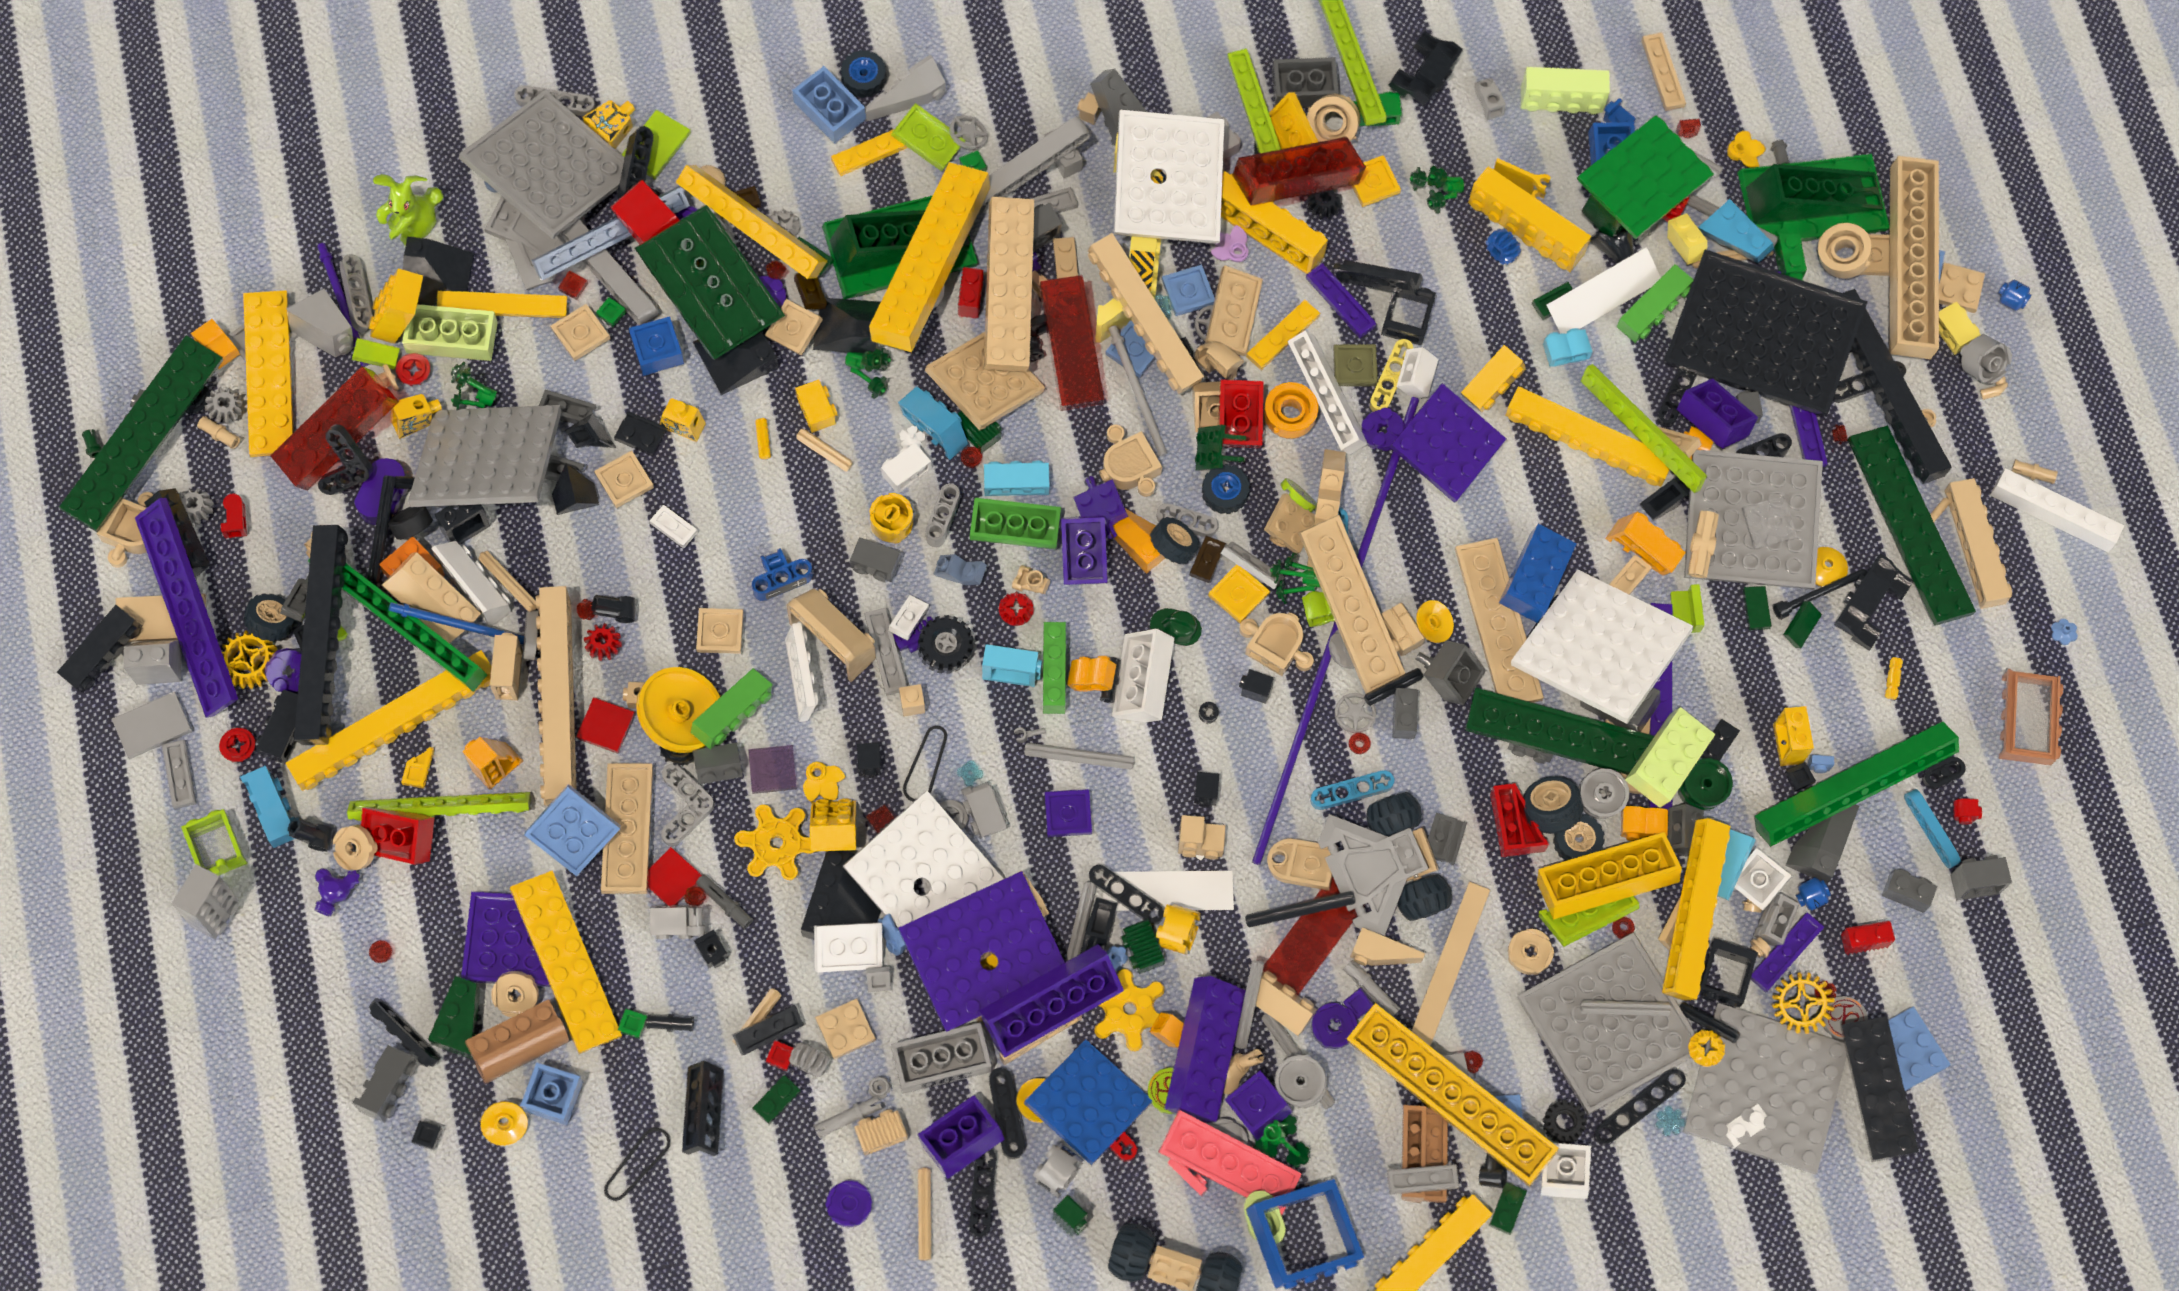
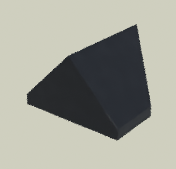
M593 413L565 430L576 448L582 446L617 448Z
M566 463L552 492L557 515L599 505L594 483Z

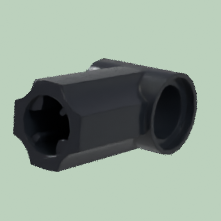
M595 595L591 603V611L593 615L615 618L620 623L635 622L636 599L630 596L614 598Z
M298 817L289 823L287 831L290 837L307 843L309 848L327 852L333 828L322 824H313Z
M1487 1154L1485 1165H1482L1479 1171V1184L1486 1187L1504 1188L1507 1182V1170Z

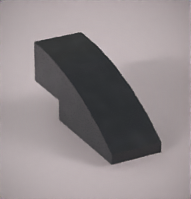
M1678 477L1676 479L1673 478L1642 501L1640 506L1654 521L1687 501L1690 489Z
M1099 898L1095 899L1080 954L1096 945H1099L1105 951L1118 903Z

